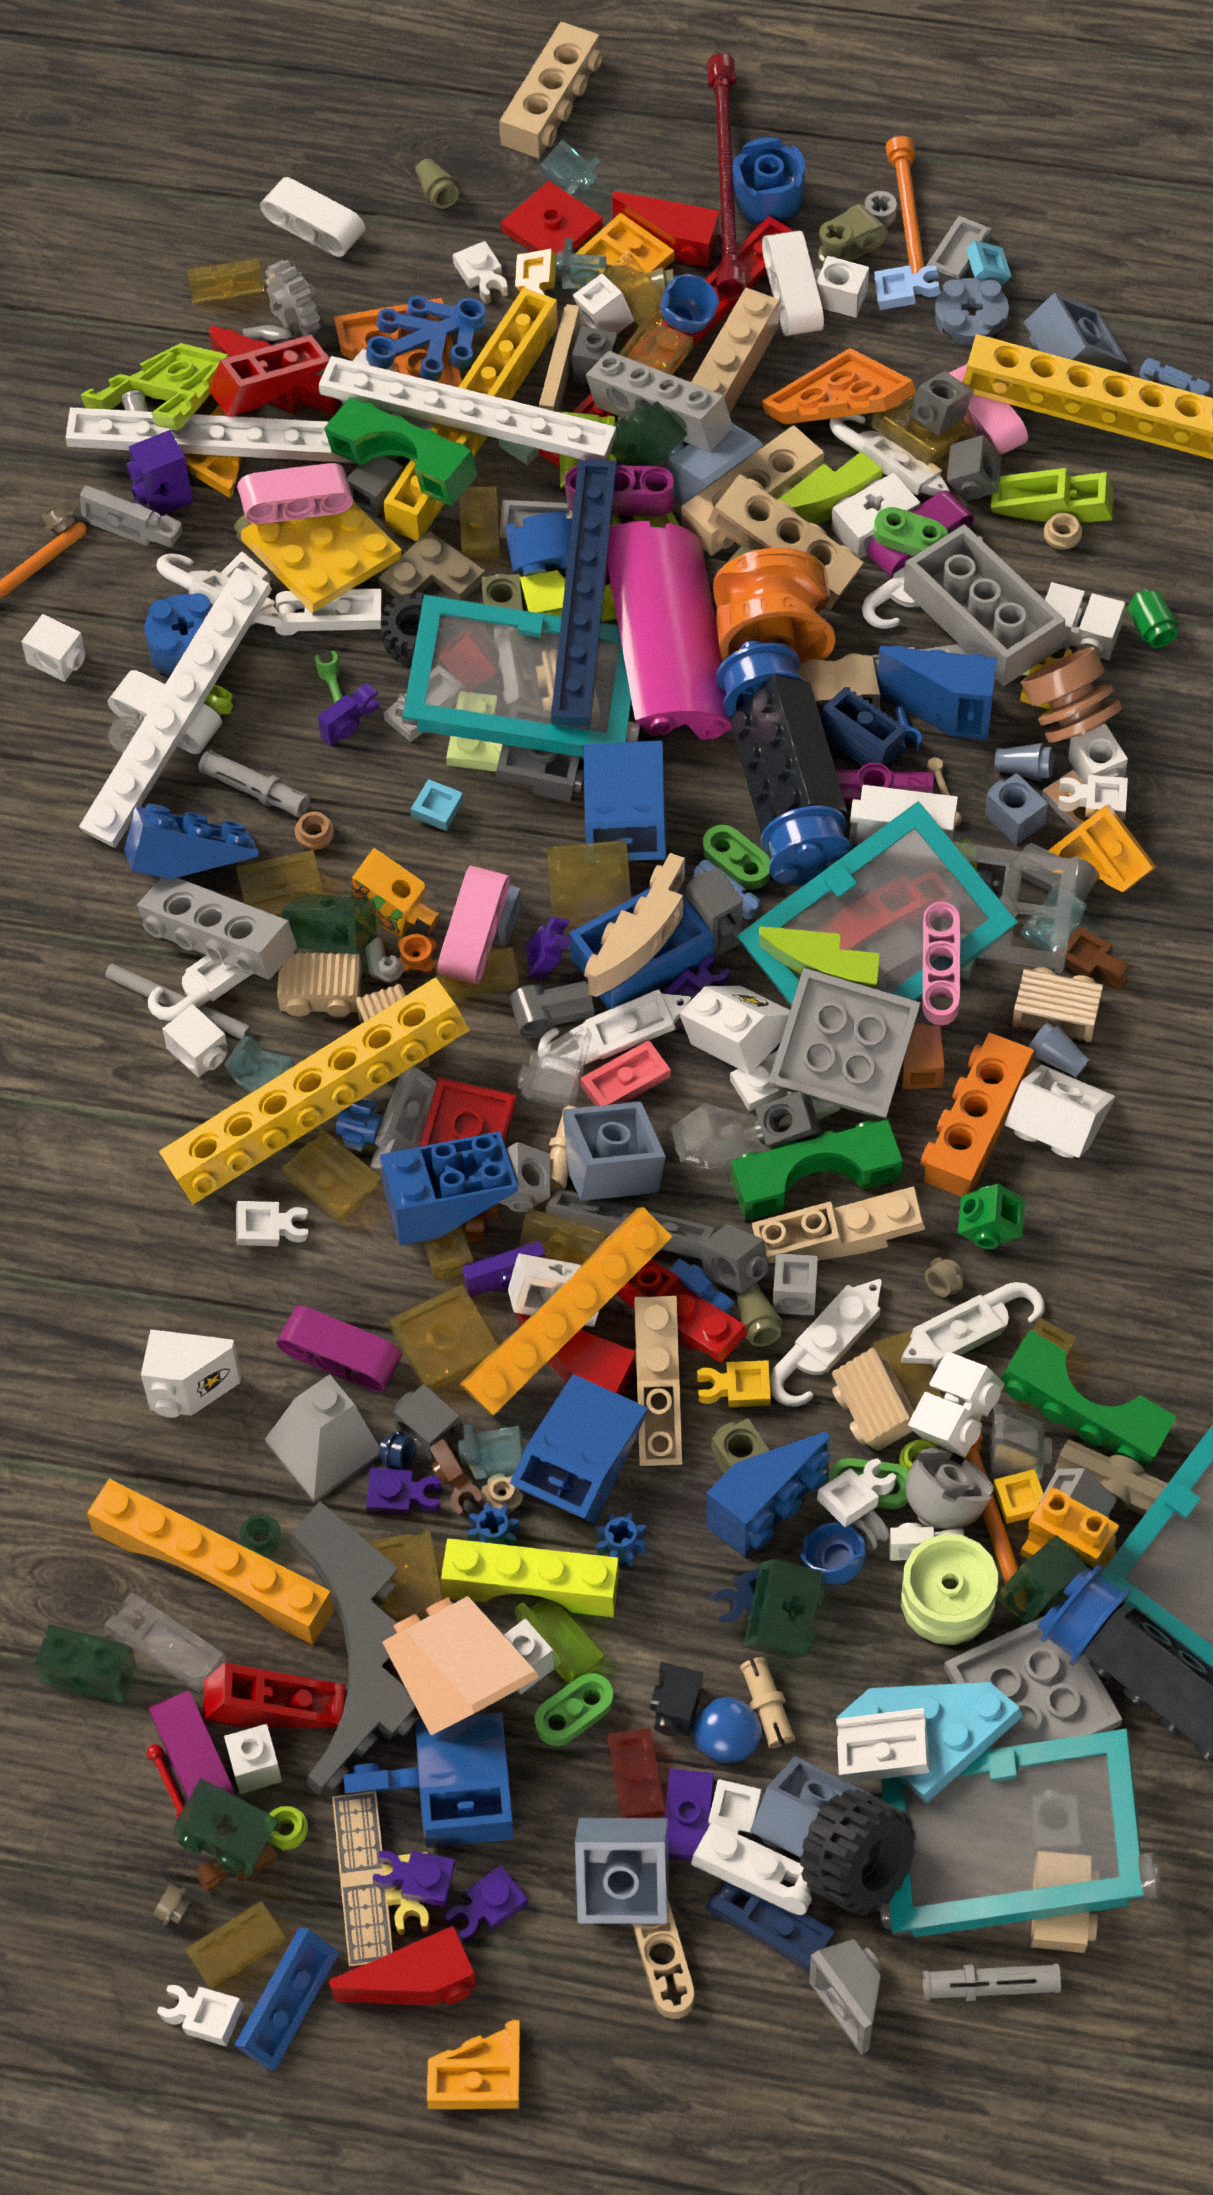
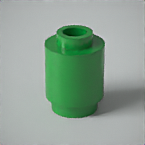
M1142 590L1132 597L1127 612L1143 641L1149 643L1152 648H1161L1171 643L1178 635L1176 628L1178 623L1161 592Z

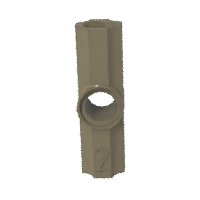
M1068 1440L1064 1445L1053 1471L1054 1475L1057 1469L1085 1468L1117 1498L1112 1510L1124 1512L1130 1509L1143 1516L1168 1485L1166 1482L1145 1474L1144 1468L1128 1457L1113 1455L1109 1458L1071 1440ZM1173 1513L1165 1525L1171 1527L1177 1514Z

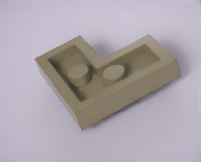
M428 531L401 556L400 560L393 563L378 577L379 587L394 598L397 597L400 602L404 601L403 594L410 593L411 599H416V592L422 593L432 583L455 600L463 601L482 583L481 577L486 576L485 570L431 531Z

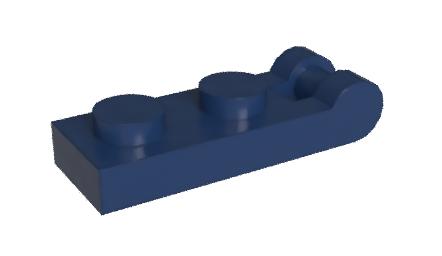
M722 1880L724 1886L719 1894H713L705 1905V1908L716 1918L731 1923L810 1972L811 1955L820 1949L828 1947L835 1937L833 1929L807 1913L802 1915L791 1913L725 1880ZM739 1895L749 1899L743 1910L733 1904Z

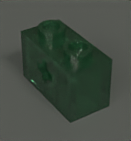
M658 401L647 408L639 405L628 416L624 415L613 425L616 427V438L610 453L622 466H654L664 460L688 433Z
M302 892L282 909V918L288 920L298 948L357 955L377 937L374 900Z
M1056 1535L1021 1565L1000 1590L996 1598L1024 1626L1033 1622L1064 1594L1065 1589L1079 1572L1082 1573L1087 1566L1081 1561L1078 1552L1067 1546Z
M778 1559L761 1562L743 1647L787 1659L805 1657L815 1641L816 1629L812 1624L815 1609L820 1607L824 1597V1585L821 1584L823 1572ZM784 1603H786V1609L792 1611L791 1617H789V1613L787 1611L782 1610V1605Z
M49 1624L36 1658L35 1666L41 1683L123 1704L137 1663L131 1645Z
M200 1778L174 1823V1835L179 1838L177 1842L186 1850L198 1855L204 1851L218 1859L217 1864L225 1871L240 1876L241 1872L252 1877L277 1832L279 1819ZM225 1824L232 1827L231 1834L226 1833L223 1838L216 1836L217 1829H222Z

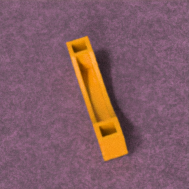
M644 1207L637 1208L607 1237L587 1261L523 1325L496 1348L460 1386L489 1415H494L672 1236Z
M110 1478L87 1512L93 1534L129 1552L161 1559L209 1581L245 1603L275 1627L312 1646L334 1612L330 1590Z

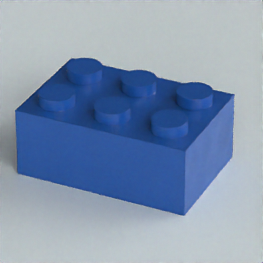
M651 888L569 932V937H571L569 944L570 958L583 976L591 955H598L603 946L601 941L607 925L610 922L615 923L622 910L633 914L641 896L647 897ZM684 895L683 917L663 947L634 975L615 988L599 995V998L608 1010L661 989L677 980L687 969L691 972L700 967L701 962L706 957L713 956V933Z

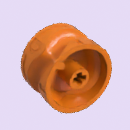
M790 548L759 549L732 559L718 571L714 578L713 591L717 605L719 647L723 660L739 651L743 644L750 641L779 643L790 646L797 652L800 665L811 659L825 660L830 655L836 641L834 628L818 614L830 600L828 576L825 566L815 556Z

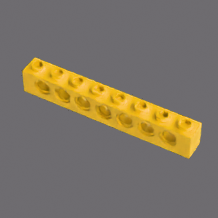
M523 287L458 388L511 401L558 328L557 300ZM435 423L431 428L440 437L467 446L472 451L473 459L488 437ZM410 460L383 503L386 529L418 541L425 535L445 503L421 493L415 472L416 463Z
M976 334L963 383L973 389L972 394L1213 459V398Z
M435 977L159 1152L190 1202L194 1205L470 1030L456 1004Z

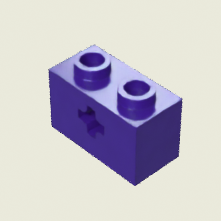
M170 430L128 446L131 462L126 465L129 475L135 484L131 486V491L137 504L145 505L147 509L162 515L193 502L186 459Z

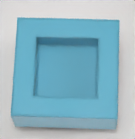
M974 240L966 249L975 278L981 280L993 279L1000 285H1004L1012 277L1003 248Z
M428 779L411 807V817L447 831L464 802L463 793Z

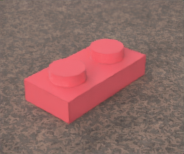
M648 1040L581 1077V1087L595 1106L621 1104L671 1077V1069Z

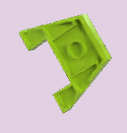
M180 343L140 363L142 370L134 375L126 376L119 374L108 380L110 387L96 394L91 388L82 393L81 398L86 408L111 410L122 402L121 399L125 393L133 390L143 391L145 396H149L151 399L166 401L151 413L156 426L179 431L211 394L209 389L218 363L221 359L228 358L229 355Z

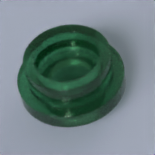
M256 1514L244 1521L239 1530L241 1546L261 1556L271 1554L279 1547L282 1540L279 1523L271 1516ZM259 1532L268 1534V1538L264 1541L257 1542L253 1539Z

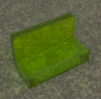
M544 1598L530 1609L523 1602L515 1607L517 1624L526 1618L553 1649L554 1669L568 1685L578 1677L593 1672L605 1662L603 1653L559 1603Z

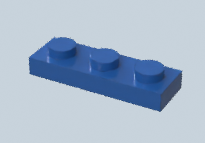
M299 1927L234 2046L263 2068L276 2070L340 1952L310 1929Z

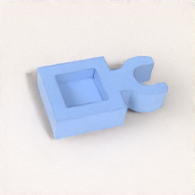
M911 265L876 271L875 281L880 310L916 304L915 295L922 294L926 297H935L941 294L939 282L927 283L931 279L939 278L937 266H925L918 273L914 274L912 273Z

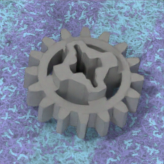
M281 260L267 267L268 270L265 271L268 279L265 281L268 287L266 290L269 295V306L273 315L277 316L284 328H288L295 334L296 338L318 333L317 330L321 328L318 323L320 317L317 314L319 312L315 298L317 295L312 284L309 285L302 273L297 272L295 266L291 267L288 260Z

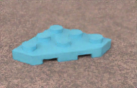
M991 1682L869 1688L837 1718L924 1708L927 1717L926 1731L928 1734L930 1773L900 1776L898 1778L924 1802L928 1803L1017 1723L1023 1715L1020 1707Z

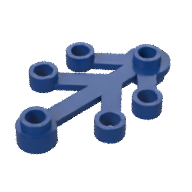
M413 296L407 303V315L400 314L389 308L382 309L378 313L376 325L381 332L391 334L396 332L398 328L415 332L395 341L385 336L371 338L368 341L366 360L369 365L386 370L394 363L395 357L429 343L427 357L421 363L420 376L423 379L434 382L438 381L442 376L444 365L441 358L446 335L459 330L458 341L451 348L449 361L452 366L465 369L470 366L473 350L470 347L473 332L482 330L486 326L488 319L485 306L474 298H464L457 305L450 306L428 301L421 296ZM428 315L444 318V320L436 322L426 318Z

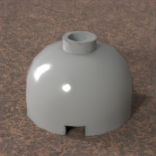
M928 1448L920 1451L906 1478L907 1500L913 1511L918 1515L919 1521L926 1527H934L935 1530L965 1528L974 1523L987 1507L992 1497L990 1495L993 1491V1485L988 1477L968 1460L965 1459L961 1466L949 1460L953 1454L952 1452Z

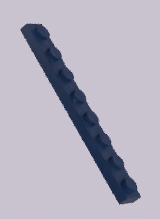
M580 459L578 461L551 708L552 725L591 726L617 478V461Z

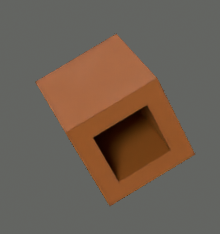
M914 1024L900 1070L902 1089L943 1087L944 1058L940 1025Z

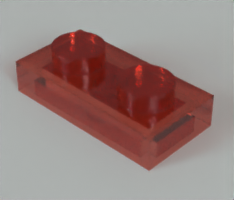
M651 1728L607 1734L620 1817L656 1818L665 1816Z

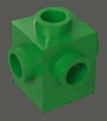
M999 1184L981 1187L978 1191L961 1196L958 1234L983 1249H993L998 1247L999 1244L1022 1237L1025 1199Z

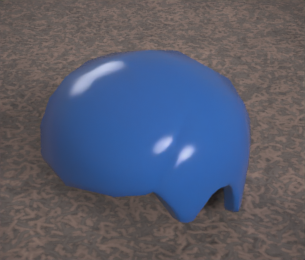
M691 274L679 275L674 277L665 289L660 301V310L665 322L675 330L693 334L704 330L710 324L719 305V298L713 286L703 278Z
M835 1521L820 1525L812 1533L804 1537L803 1550L800 1557L805 1568L816 1581L828 1585L847 1583L859 1574L865 1563L867 1548L863 1536L853 1526L848 1525L844 1527L840 1522Z
M723 1697L712 1700L696 1716L692 1726L694 1744L699 1752H704L718 1764L742 1762L753 1754L758 1747L762 1737L760 1717L752 1707L737 1698Z

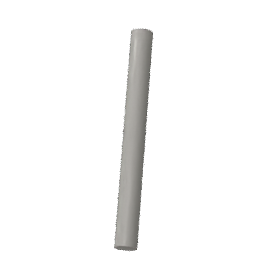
M113 963L108 966L105 973L107 979L147 997L157 987H162L163 993L159 996L158 1002L169 1007L186 998ZM205 1005L198 1008L221 1031L243 1041L248 1038L251 1026Z

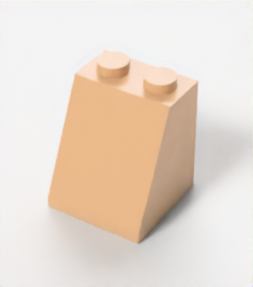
M468 1596L452 1604L449 1597L426 1608L429 1617L421 1621L417 1614L406 1618L393 1626L397 1634L382 1641L430 1735L480 1711L539 1678L533 1667Z

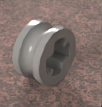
M876 191L867 196L864 207L885 227L893 224L897 213L896 198L885 191ZM878 207L880 212L875 211L874 208ZM881 207L886 208L887 211L883 212Z
M873 1510L850 1524L863 1536L866 1548L870 1551L877 1548L878 1540L886 1541L890 1537L886 1525Z

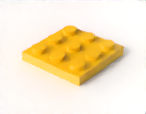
M354 501L348 510L339 514L266 524H251L241 530V540L312 613L401 559L402 550Z

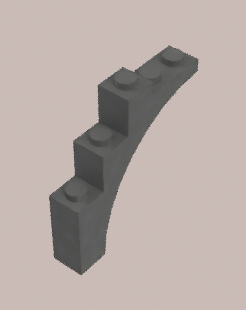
M319 1501L291 1532L290 1544L313 1567L326 1589L331 1591L333 1603L343 1626L348 1654V1693L343 1715L328 1749L308 1775L306 1783L307 1786L320 1796L327 1786L334 1791L342 1783L344 1775L350 1772L345 1766L355 1754L363 1758L379 1739L374 1734L376 1730L388 1741H391L397 1733L404 1737L420 1719V1716L416 1713L417 1708L406 1687L385 1670L386 1666L391 1670H394L395 1666L382 1641L397 1634L393 1627L397 1622L374 1604L375 1601L383 1604L397 1588L398 1584L394 1582V1579L396 1578L398 1567Z

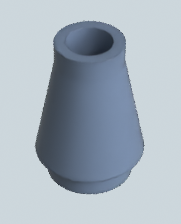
M1043 743L996 750V772H1005L1013 775L1017 773L1021 777L1041 782L1042 778H1051L1054 763L1052 747H1044Z
M1048 1022L1040 1029L1028 1046L1034 1049V1058L1065 1071L1074 1078L1081 1074L1090 1061V1058L1081 1052L1059 1025L1053 1027Z

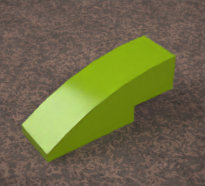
M861 451L836 472L831 470L826 464L821 465L777 501L789 504L796 514L808 523L819 524L832 519V508L841 499L848 496L852 497L866 489L872 481L882 479L883 469Z
M1061 468L1000 476L999 491L992 494L991 509L994 513L1036 521H1048L1058 513L1071 514L1078 522L1110 521L1113 514L1114 489L1107 472L1070 477L1067 469Z
M760 926L759 946L796 972L802 974L803 968L873 989L877 987L880 953L839 949L841 934Z

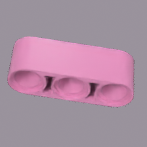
M967 364L949 374L963 382ZM972 394L966 414L961 422L974 438L984 435L1001 455L1027 443L1028 434L1026 427L1010 404Z
M336 463L252 473L243 477L237 485L245 518L252 524H266L339 514L348 510L353 503L345 469Z
M469 866L440 953L437 967L438 975L474 985L479 984L510 886L509 875Z
M942 901L930 905L925 911L923 918V1012L928 1021L941 1026L954 1021L958 1015L960 1003L959 912L953 905ZM943 917L952 923V927L947 931L940 932L933 929L930 923L936 918ZM943 956L950 959L952 966L945 971H938L931 966L930 962L936 957ZM943 995L952 1001V1005L948 1009L941 1011L933 1008L930 1001L936 996Z

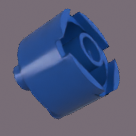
M777 138L756 139L742 147V152L733 161L734 203L737 209L745 215L746 221L751 224H761L768 216L777 221H782L789 217H795L800 213L805 195V160L798 148L793 145L792 148L782 144V140Z
M565 511L549 512L523 518L524 526L517 529L514 528L513 522L505 526L514 574L524 577L557 570L562 576H566L572 516L571 518H566Z
M201 593L174 595L164 600H157L149 607V614L145 621V635L152 666L159 674L162 672L169 677L171 676L213 607V604L210 603L206 595Z

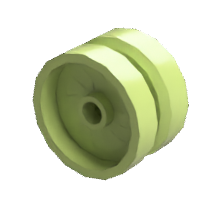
M942 1534L926 1539L912 1550L904 1565L901 1608L907 1623L919 1636L936 1644L957 1645L973 1640L987 1628L994 1614L998 1588V1571L992 1556L980 1543L963 1535Z

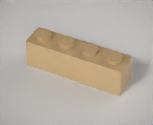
M745 288L691 382L724 395L729 414L779 328V299Z

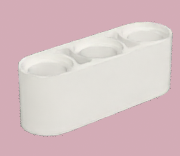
M288 177L283 178L260 203L262 213L270 222L336 257H342L366 229L364 222L355 212Z
M801 231L764 236L762 241L763 257L773 297L779 299V321L784 335L790 336L821 331L824 326L823 309L803 233Z
M131 670L108 699V705L117 716L140 727L165 684L141 672ZM202 704L177 747L192 754L201 753L222 725L220 716L212 708Z

